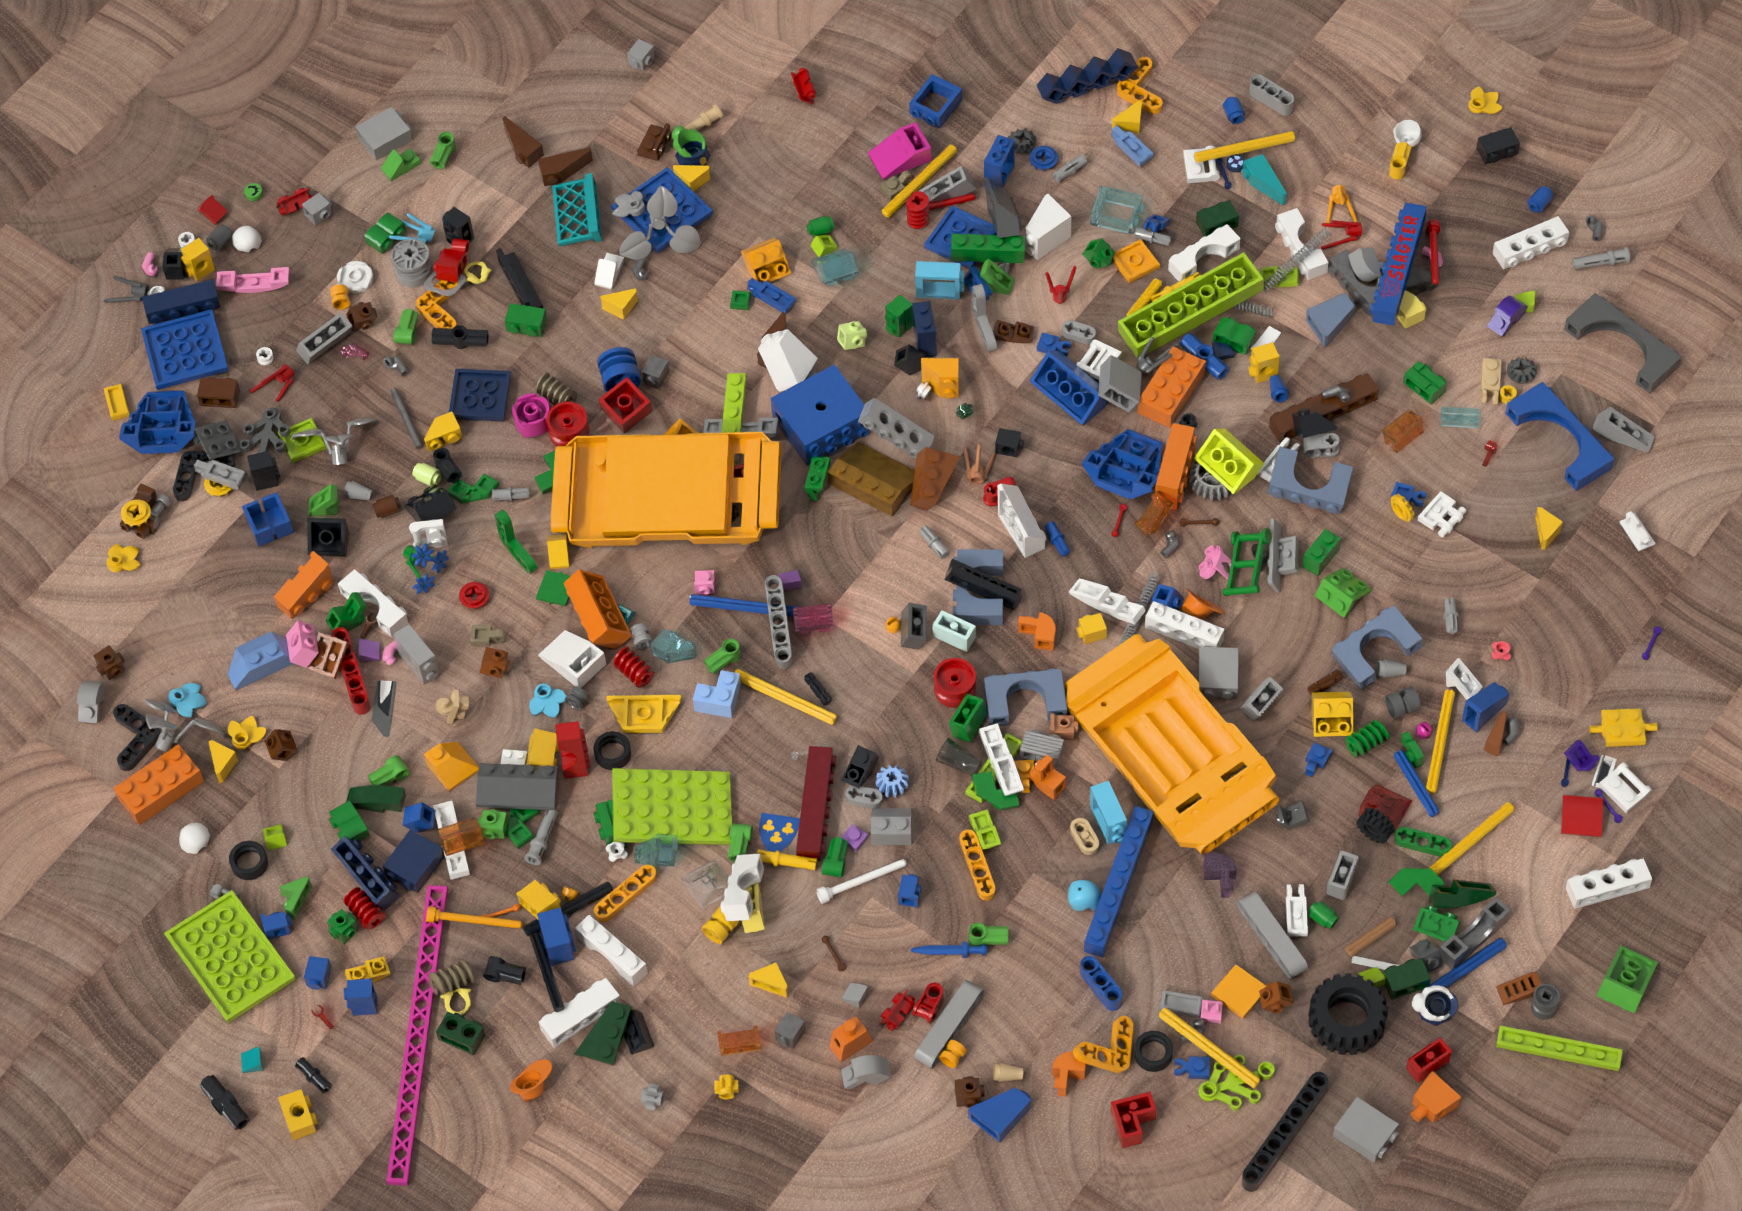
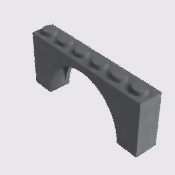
M1596 293L1566 319L1564 330L1577 340L1589 333L1602 330L1620 332L1632 338L1641 348L1645 358V364L1638 372L1636 384L1649 394L1679 368L1681 356L1678 352L1670 349L1662 340L1654 337L1647 329H1643L1632 318L1623 314L1619 308L1612 306L1604 297H1600Z

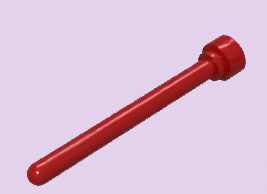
M1432 219L1426 222L1425 228L1426 233L1430 235L1432 283L1437 285L1439 284L1437 235L1440 232V223Z

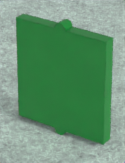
M546 570L536 595V600L549 602L550 605L566 606L569 596L566 593L567 590L564 582L571 576L563 574V572L557 573Z

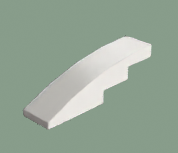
M1079 578L1069 591L1070 595L1087 605L1134 625L1145 612L1144 606L1129 602L1126 596L1111 592L1107 586Z
M998 723L980 728L979 734L1004 795L1008 796L1024 791L1013 757L1009 753Z
M453 801L433 805L436 810L435 816L450 879L470 875Z

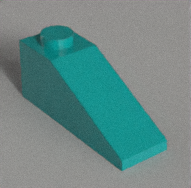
M1261 154L1243 161V169H1241L1243 178L1247 179L1250 185L1281 205H1285L1287 193L1265 156Z

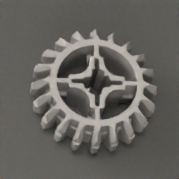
M1196 460L1194 461L1189 472V483L1192 485V490L1196 491L1197 496L1203 494L1204 499L1210 497L1211 501L1214 498L1220 501L1221 496L1227 499L1228 494H1233ZM1203 471H1206V473L1203 475V477L1200 478L1199 475H1200Z

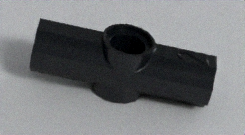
M457 325L452 329L433 328L431 334L432 344L454 345L457 349H464L467 346H487L489 341L488 330L466 329L462 325Z
M208 1075L202 1079L199 1086L211 1100L216 1111L221 1116L223 1115L235 1130L244 1128L250 1119L238 1105L234 1095L228 1089H225L214 1075Z

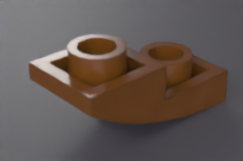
M997 320L993 335L995 339L1001 341L1031 343L1034 326L1018 321L1014 325Z

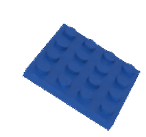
M666 167L628 194L631 195L634 191L642 193V201L645 205L644 212L639 216L629 214L626 217L620 218L634 232L641 231L647 237L649 224L651 223L647 203L660 185L668 189L677 201L678 208L676 213L671 217L664 216L666 223L674 233H676L677 228L683 225H690L695 228L712 216L713 210L671 169ZM614 203L612 205L613 211L617 209V203ZM665 227L662 229L653 228L648 241L651 244V248L656 253H659L670 245L669 242L673 236Z
M212 309L141 328L157 390L229 371Z

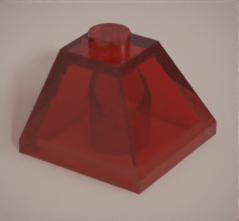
M1375 784L1368 791L1360 805L1359 817L1366 808L1377 809L1380 813L1383 812L1385 817L1388 816V820L1393 821V825H1395L1393 833H1395L1412 800Z

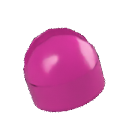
M1421 722L1416 728V735L1421 739L1429 738L1432 733V727L1427 722Z

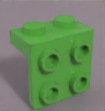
M1340 569L1323 578L1314 596L1345 618L1349 615L1355 601L1368 595L1371 592V588L1364 581L1352 575L1349 570Z

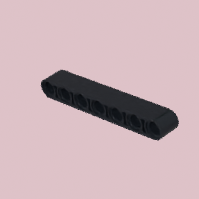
M1315 1072L1310 1076L1246 1166L1242 1174V1187L1246 1191L1254 1192L1261 1186L1324 1097L1328 1087V1077L1326 1074ZM1320 1082L1323 1084V1086L1318 1087L1315 1086L1314 1083ZM1310 1098L1312 1101L1305 1102L1303 1099ZM1297 1113V1114H1299L1301 1117H1300V1118H1294V1117L1292 1116V1114ZM1287 1129L1290 1131V1133L1284 1134L1281 1132V1130ZM1271 1145H1276V1146H1278L1279 1148L1276 1149V1150H1273V1149H1271L1269 1146H1271ZM1265 1161L1267 1165L1262 1166L1258 1162ZM1254 1177L1256 1181L1250 1182L1246 1178Z

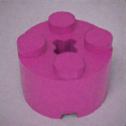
M534 393L522 395L517 399V402L512 407L515 427L523 437H535L548 432L546 422L547 414L550 411L548 401Z

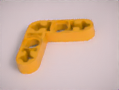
M1141 57L1136 61L1138 67L1132 73V75H1137L1139 79L1132 80L1129 77L1125 81H1119L1117 84V95L1132 104L1139 101L1135 98L1136 95H1143L1144 98L1140 100L1142 102V109L1151 114H1158L1162 111V99L1139 87L1152 71L1151 59Z
M441 280L434 287L448 290L457 286L458 282H451L452 284L449 285L450 281ZM428 290L416 300L417 311L436 328L452 329L457 326L456 320L439 306L451 296L442 295L441 297H434L433 295L436 292ZM434 313H440L441 317L435 319L432 318V315Z
M1120 1016L1113 1022L1110 1049L1083 1041L1074 1047V1057L1082 1063L1114 1073L1124 1072L1130 1066L1133 1037L1132 1020L1127 1016ZM1118 1040L1124 1042L1125 1049H1121L1118 1046ZM1098 1053H1102L1105 1056V1062H1101L1098 1059Z

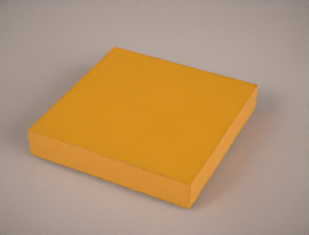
M1141 239L1116 251L1112 258V262L1128 283L1160 268V263Z
M1235 965L1211 992V996L1217 1001L1223 1002L1224 1006L1244 1019L1261 999L1259 990L1265 988L1266 985L1238 965Z

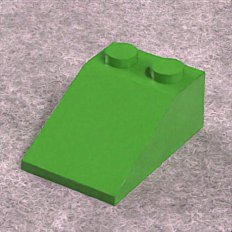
M1620 945L1597 996L1622 1007L1624 1010L1635 1013L1658 962Z

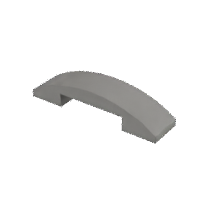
M759 418V422L742 423V432H763L768 438L777 435L778 418ZM705 419L703 433H722L723 419Z

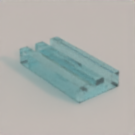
M1441 407L1440 426L1478 428L1479 409Z

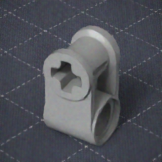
M1335 433L1317 434L1303 438L1304 455L1308 458L1335 457L1339 453L1340 439Z

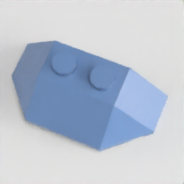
M269 632L236 647L227 674L235 690L294 664L289 659L286 637Z

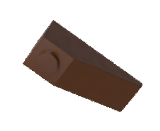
M504 116L502 118L504 129L515 158L520 164L530 168L538 159L544 156L543 146Z
M591 148L538 159L544 186L562 183L592 162Z

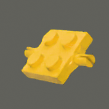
M1641 709L1601 710V725H1589L1590 734L1602 733L1606 747L1645 745V732L1657 731V723H1645L1642 718Z

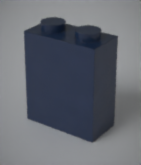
M931 301L912 303L916 348L925 354V358L937 356L936 329Z
M409 830L383 865L386 878L392 882H399L408 891L413 890L418 893L445 857L443 848Z

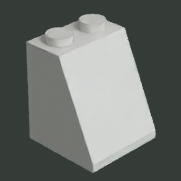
M1049 194L1044 196L1026 227L1025 249L1027 253L1039 260L1071 238V215Z
M788 329L765 335L758 348L779 392L804 381L818 359Z

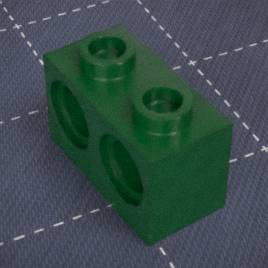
M448 1011L436 1030L439 1041L471 1055H475L485 1037L484 1028L479 1022L474 1020L471 1022L459 1013L452 1014ZM451 1026H457L456 1029L449 1030ZM468 1034H475L471 1038L466 1037Z

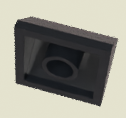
M308 517V555L314 551L320 556H346L349 538L346 519Z

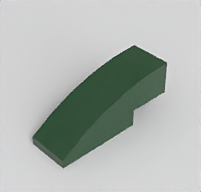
M382 785L358 786L350 788L346 802L350 800L356 809L384 813V810L402 812L406 793L402 787Z
M1453 879L1451 887L1432 885L1429 900L1434 908L1462 907L1487 900L1495 896L1497 891L1491 883Z

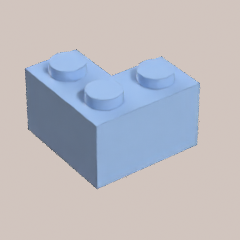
M721 670L716 687L697 683L693 697L694 711L732 718L741 688L740 674Z

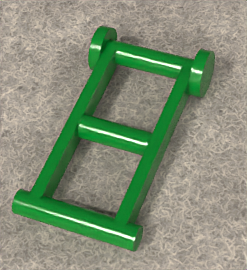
M1264 528L1262 533L1240 535L1238 531L1232 532L1231 543L1234 546L1227 588L1223 589L1224 596L1260 593L1258 582L1265 544L1271 543L1272 533L1269 528ZM1259 541L1256 558L1239 561L1242 542ZM1254 567L1251 586L1234 587L1237 569Z

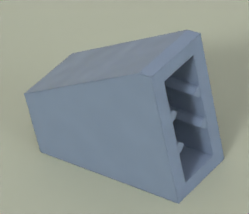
M1343 293L1307 309L1306 321L1324 347L1328 346L1353 318L1355 303L1352 298Z

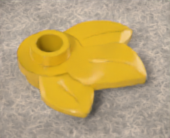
M1481 87L1472 90L1470 94L1471 100L1468 104L1471 112L1495 114L1501 111L1502 106L1497 104L1498 92L1484 93Z
M120 544L113 545L108 551L107 567L115 573L123 569L132 571L139 568L141 564L135 560L139 549L134 546L122 548Z
M250 716L240 724L236 721H230L228 734L232 737L233 746L236 749L242 750L248 748L251 743L262 740L266 734V728H257L255 718Z

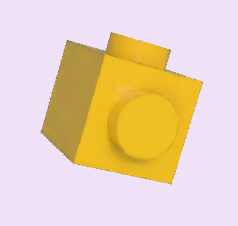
M1101 613L1086 615L1079 619V626L1076 627L1078 637L1083 639L1084 644L1107 638V628Z

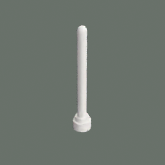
M901 859L834 887L825 888L823 886L816 889L818 899L821 904L829 902L833 895L903 868L907 865V862Z

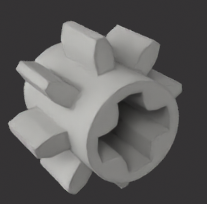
M650 1083L648 1088H643L641 1103H645V1109L655 1110L657 1106H662L664 1091H660V1085Z

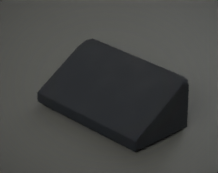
M633 1009L624 1033L632 1055L654 1047L643 1014Z

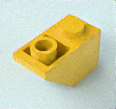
M453 412L434 419L424 438L428 452L462 439L461 429Z

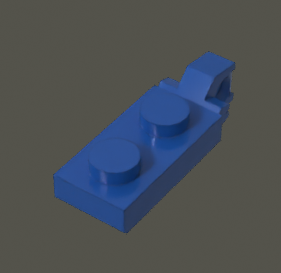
M751 278L747 283V289L756 298L780 312L787 314L796 303L795 297L767 281L760 283Z

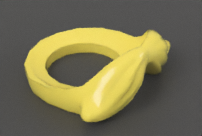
M472 262L464 269V274L467 277L466 282L470 281L474 284L483 283L488 279L489 273L492 270L487 268L483 262ZM474 265L482 266L481 279L470 273L468 269Z
M459 988L452 992L447 991L444 995L440 996L444 999L446 1010L452 1014L459 1013L464 1015L471 1007L469 997L471 989ZM456 992L466 1001L465 1008L460 1012H455L450 1008L451 997Z

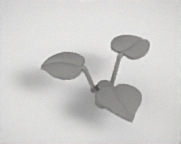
M660 185L647 203V210L651 221L647 237L641 231L629 234L621 244L619 253L621 256L635 260L645 258L651 251V244L648 240L651 237L653 228L662 229L665 227L673 236L669 242L671 248L679 253H689L700 247L701 241L697 230L690 225L680 226L677 228L676 233L670 229L664 216H673L677 211L678 205L673 194Z
M359 418L346 422L348 425L347 434L326 437L325 430L308 429L294 434L291 439L293 440L298 436H321L328 448L329 454H332L333 465L348 463L346 452H349V439L355 437L354 434H350L351 428L369 422L378 425L379 420ZM328 441L336 443V445L332 446L333 449L331 448Z
M145 699L149 706L161 710L165 714L164 719L152 714L146 715L149 729L162 728L155 747L160 750L169 751L173 742L177 743L179 738L192 725L216 731L222 734L224 738L226 737L224 731L217 724L201 718L192 720L175 737V732L173 731H176L177 728L167 721L169 712L175 714L176 709L162 701Z

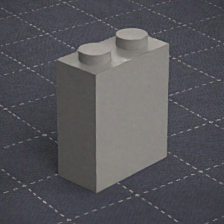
M392 107L355 127L358 139L376 161L391 153L393 149L396 150L412 141L411 133L413 131L408 123L405 124L401 114L398 111L395 112Z
M1110 355L1100 366L1098 396L1129 413L1140 402L1141 371Z
M409 624L393 634L398 654L423 685L435 680L440 675L435 655Z
M1199 647L1198 682L1201 693L1206 699L1213 697L1224 699L1237 698L1238 648Z
M1356 1097L1334 1127L1333 1137L1375 1163L1378 1158L1382 1159L1388 1150L1386 1148L1390 1142L1394 1143L1397 1139L1399 1124Z

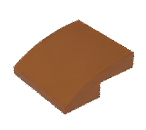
M319 632L316 638L319 653L307 669L336 679L349 642Z

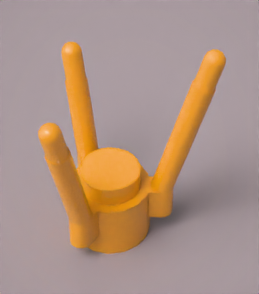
M1334 186L1331 189L1332 195L1329 196L1326 223H1330L1333 202L1344 205L1345 201L1353 221L1358 222L1349 200V195L1346 194L1345 186Z

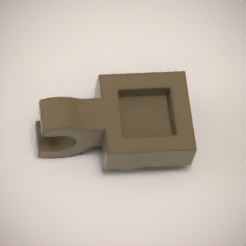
M906 170L901 173L898 179L892 176L880 184V189L892 200L905 188V185L912 181L910 178L912 175Z
M472 625L470 643L471 646H490L491 641L505 643L506 636L504 635V630H492L491 625Z

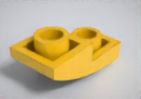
M384 956L366 960L365 965L345 969L347 980L372 978V982L375 983L390 975V970Z

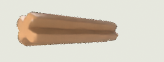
M1388 917L1347 945L1345 952L1350 957H1353L1395 928L1396 921L1393 917Z

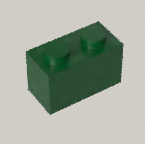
M1228 200L1198 211L1196 224L1203 236H1208L1217 228H1222L1226 224L1231 229L1238 227L1239 215L1231 201Z
M1422 958L1417 960L1410 959L1402 965H1392L1383 971L1386 979L1385 987L1391 1000L1421 991L1430 985L1431 978Z

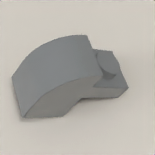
M1360 248L1348 255L1353 271L1361 280L1371 282L1384 275L1382 273L1384 262H1377L1374 248Z
M85 680L81 683L77 695V704H79L78 722H99L100 703L104 701L105 681Z
M865 1055L851 1060V1065L841 1069L844 1088L849 1090L864 1082L877 1085L891 1078L888 1060L877 1055Z

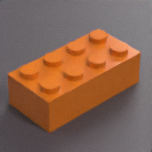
M1174 346L1169 352L1172 356L1160 365L1140 396L1137 408L1138 414L1171 428L1172 423L1175 422L1205 375L1206 368L1205 360Z
M1172 423L1155 486L1156 506L1177 510L1178 503L1183 501V490L1187 486V475L1191 470V460L1195 456L1197 447L1195 446L1197 441V435H1194L1195 427Z
M578 569L564 582L567 590L566 593L574 604L573 607L581 619L582 626L588 633L590 642L618 649L632 637L604 576Z
M178 744L113 789L120 803L136 823L141 825L196 788L204 780L198 767Z

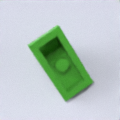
M411 148L400 155L393 149L382 165L381 170L390 181H393L420 165L421 161Z
M990 259L984 261L980 276L985 279L992 292L1005 295L1010 294L1014 279Z
M330 484L309 498L308 515L327 516L338 514L336 485Z
M308 877L300 878L279 888L282 896L288 898L284 909L286 914H290L293 920L296 919L312 888Z

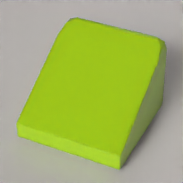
M830 235L815 236L811 243V247L818 257L825 256L838 249Z
M1535 291L1516 294V298L1528 306L1525 312L1533 313Z
M282 824L263 829L268 850L287 846Z
M1378 967L1358 973V975L1363 976V980L1367 981L1370 979L1374 982L1373 987L1385 985L1386 979Z

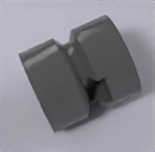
M1412 686L1401 690L1400 694L1394 692L1385 696L1388 712L1393 719L1404 716L1406 712L1410 714L1421 709L1418 694Z
M1548 983L1537 986L1531 1003V1011L1534 1016L1545 1020L1552 1018L1556 1014L1560 1000L1559 990Z

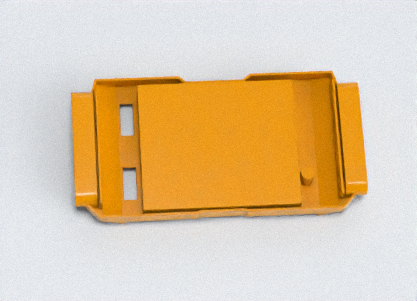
M763 432L576 436L566 446H556L551 531L552 533H567L571 545L592 548V546L639 545L643 541L689 540L693 544L741 543V545L759 541L764 529L778 528L781 442L771 441ZM735 454H744L743 478H734ZM732 503H742L741 527H731Z
M1135 634L1068 680L1064 685V689L1067 692V710L1071 715H1074L1079 725L1134 788L1136 794L1150 811H1154L1155 817L1180 847L1196 848L1201 855H1206L1268 812L1279 802V797L1270 788L1277 780L1276 774L1266 759L1257 752L1234 724L1226 723L1201 693L1199 682L1171 651L1170 646L1160 638L1146 642L1140 634ZM1244 765L1247 766L1245 769L1237 773L1235 776H1233L1226 782L1223 781L1225 778L1233 774L1235 771H1237ZM1201 796L1202 799H1200L1195 804L1187 808L1185 811H1183L1182 813L1178 812Z

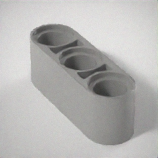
M1256 74L1250 78L1249 93L1252 97L1283 116L1292 114L1294 109V95L1263 75Z

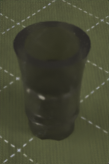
M950 738L946 739L936 757V762L950 766L970 776L978 773L983 762Z

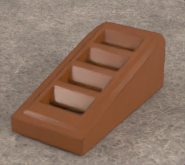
M1505 711L1501 712L1484 747V751L1495 756L1500 754L1507 712Z
M1537 971L1500 984L1496 988L1503 1005L1533 997L1535 989L1542 983ZM1523 984H1525L1526 991L1523 990ZM1513 987H1517L1518 994L1515 993ZM1505 989H1509L1511 997L1507 996Z

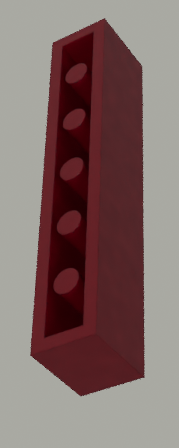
M809 746L796 855L817 858V861H821V854H825L826 842H823V837H827L828 825H825V821L830 817V807H827L828 801H832V790H829L830 784H834L832 767H836V755H833L832 747Z

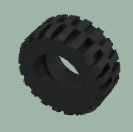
M1345 973L1343 977L1337 974L1333 976L1332 980L1330 978L1325 979L1323 986H1317L1310 1001L1308 1023L1309 1027L1312 1028V1035L1315 1038L1318 1037V1043L1321 1046L1327 1045V1050L1331 1052L1337 1050L1339 1051L1338 1054L1345 1055V1052H1350V1055H1357V1051L1364 1053L1368 1051L1369 1046L1373 1048L1377 1041L1382 1038L1386 1027L1388 1007L1386 1006L1385 996H1381L1382 991L1378 986L1373 987L1374 982L1370 979L1365 981L1363 976L1358 974L1357 977L1351 976V973ZM1341 1002L1354 1003L1365 1011L1367 1019L1357 1026H1343L1331 1018L1329 1009Z

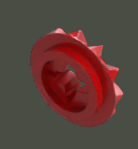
M470 582L461 588L459 600L462 606H466L467 609L474 608L476 610L478 607H484V604L488 602L489 590L480 582ZM473 591L477 595L475 601L472 599Z

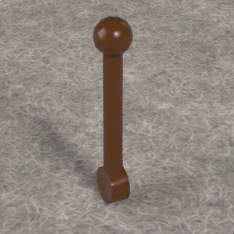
M1182 518L1179 524L1182 527H1185L1187 524H1213L1216 526L1219 524V520L1214 518L1213 520L1187 521Z
M823 936L822 942L827 945L838 964V970L844 971L846 966L839 960L829 942V937Z

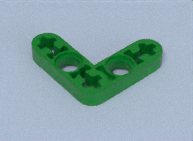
M502 509L494 514L498 535L503 545L528 574L537 570L538 567L534 559L515 538L512 521L507 512Z

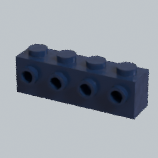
M213 279L142 297L149 324L177 319L182 316L220 307Z
M344 836L331 848L332 852L376 905L387 909L400 896L396 892V885L391 880L387 881L384 877L386 873L379 866L376 867L373 864L375 860L369 853H364L362 850L363 845L357 839L352 840Z

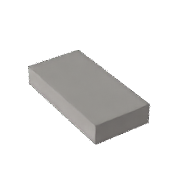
M1163 990L1159 1011L1166 1007L1174 1014L1199 1018L1203 997Z

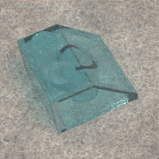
M845 248L811 259L820 282L824 285L827 284V286L835 285L841 279H853L854 275L859 274L853 253Z

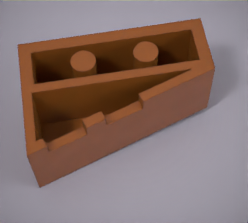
M929 447L922 449L916 456L910 506L924 510L934 506L960 456Z

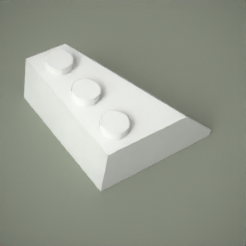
M999 484L998 516L1023 556L1026 558L1044 550L1045 541L1047 540L1046 535L1040 530L1019 487Z

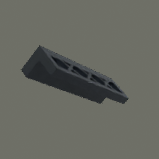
M501 248L497 249L498 263L520 304L543 308L515 252L504 255Z
M952 559L950 561L945 581L987 599H1003V606L1012 610L1020 603L1022 598L1020 588Z

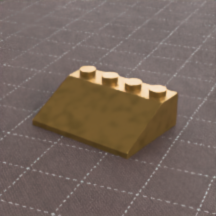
M858 441L842 454L829 469L828 484L893 517L912 490L915 470Z

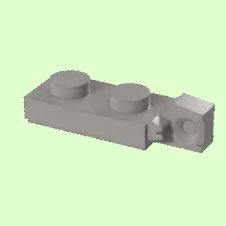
M197 460L194 464L195 472L200 473L205 479L236 490L240 489L247 476L245 471L215 460L208 461V463Z

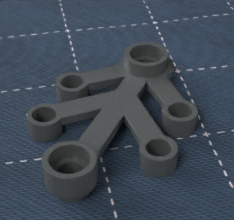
M277 408L265 410L262 419L254 424H246L243 430L247 436H253L264 425L265 428L250 440L243 439L240 441L239 446L243 452L250 451L260 441L258 453L267 451L269 440L274 444L277 452L282 453L287 449L285 442L279 440L272 431L273 425H275L282 437H287L291 433L289 426L281 422V413Z

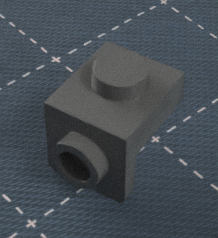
M1303 802L1285 809L1281 805L1276 807L1278 823L1288 830L1310 822L1306 805Z
M1428 939L1419 941L1417 944L1409 947L1411 954L1416 959L1422 958L1428 973L1442 966L1439 950Z

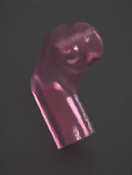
M356 344L346 345L340 349V353L344 357L358 356L365 360L369 355V352Z

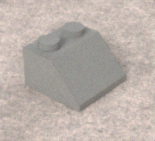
M872 808V845H911L912 808Z

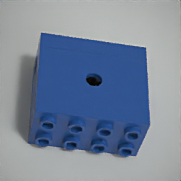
M835 364L771 397L772 418H778V427L807 466L811 464L812 457L831 455L838 449L849 446L853 441L863 438L871 432V430L866 429L864 425L858 422L864 403Z

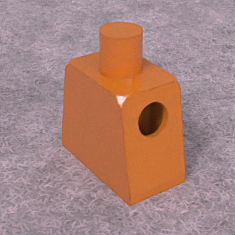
M855 1016L832 1031L829 1047L840 1062L872 1043L873 1040L867 1029Z
M1432 1071L1413 1096L1412 1104L1416 1108L1410 1114L1417 1122H1420L1425 1116L1431 1122H1436L1460 1106L1461 1096Z

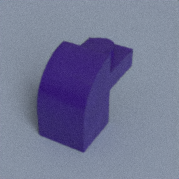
M1507 296L1496 307V313L1487 327L1504 337L1512 323L1520 320L1528 306L1514 296Z

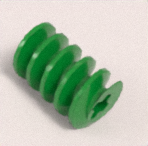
M1373 720L1370 724H1366L1364 728L1358 729V732L1355 731L1351 736L1345 737V744L1349 752L1357 758V752L1363 756V749L1369 752L1371 751L1370 745L1376 748V741L1379 744H1383L1382 737L1385 740H1389L1390 736L1386 727L1380 721Z

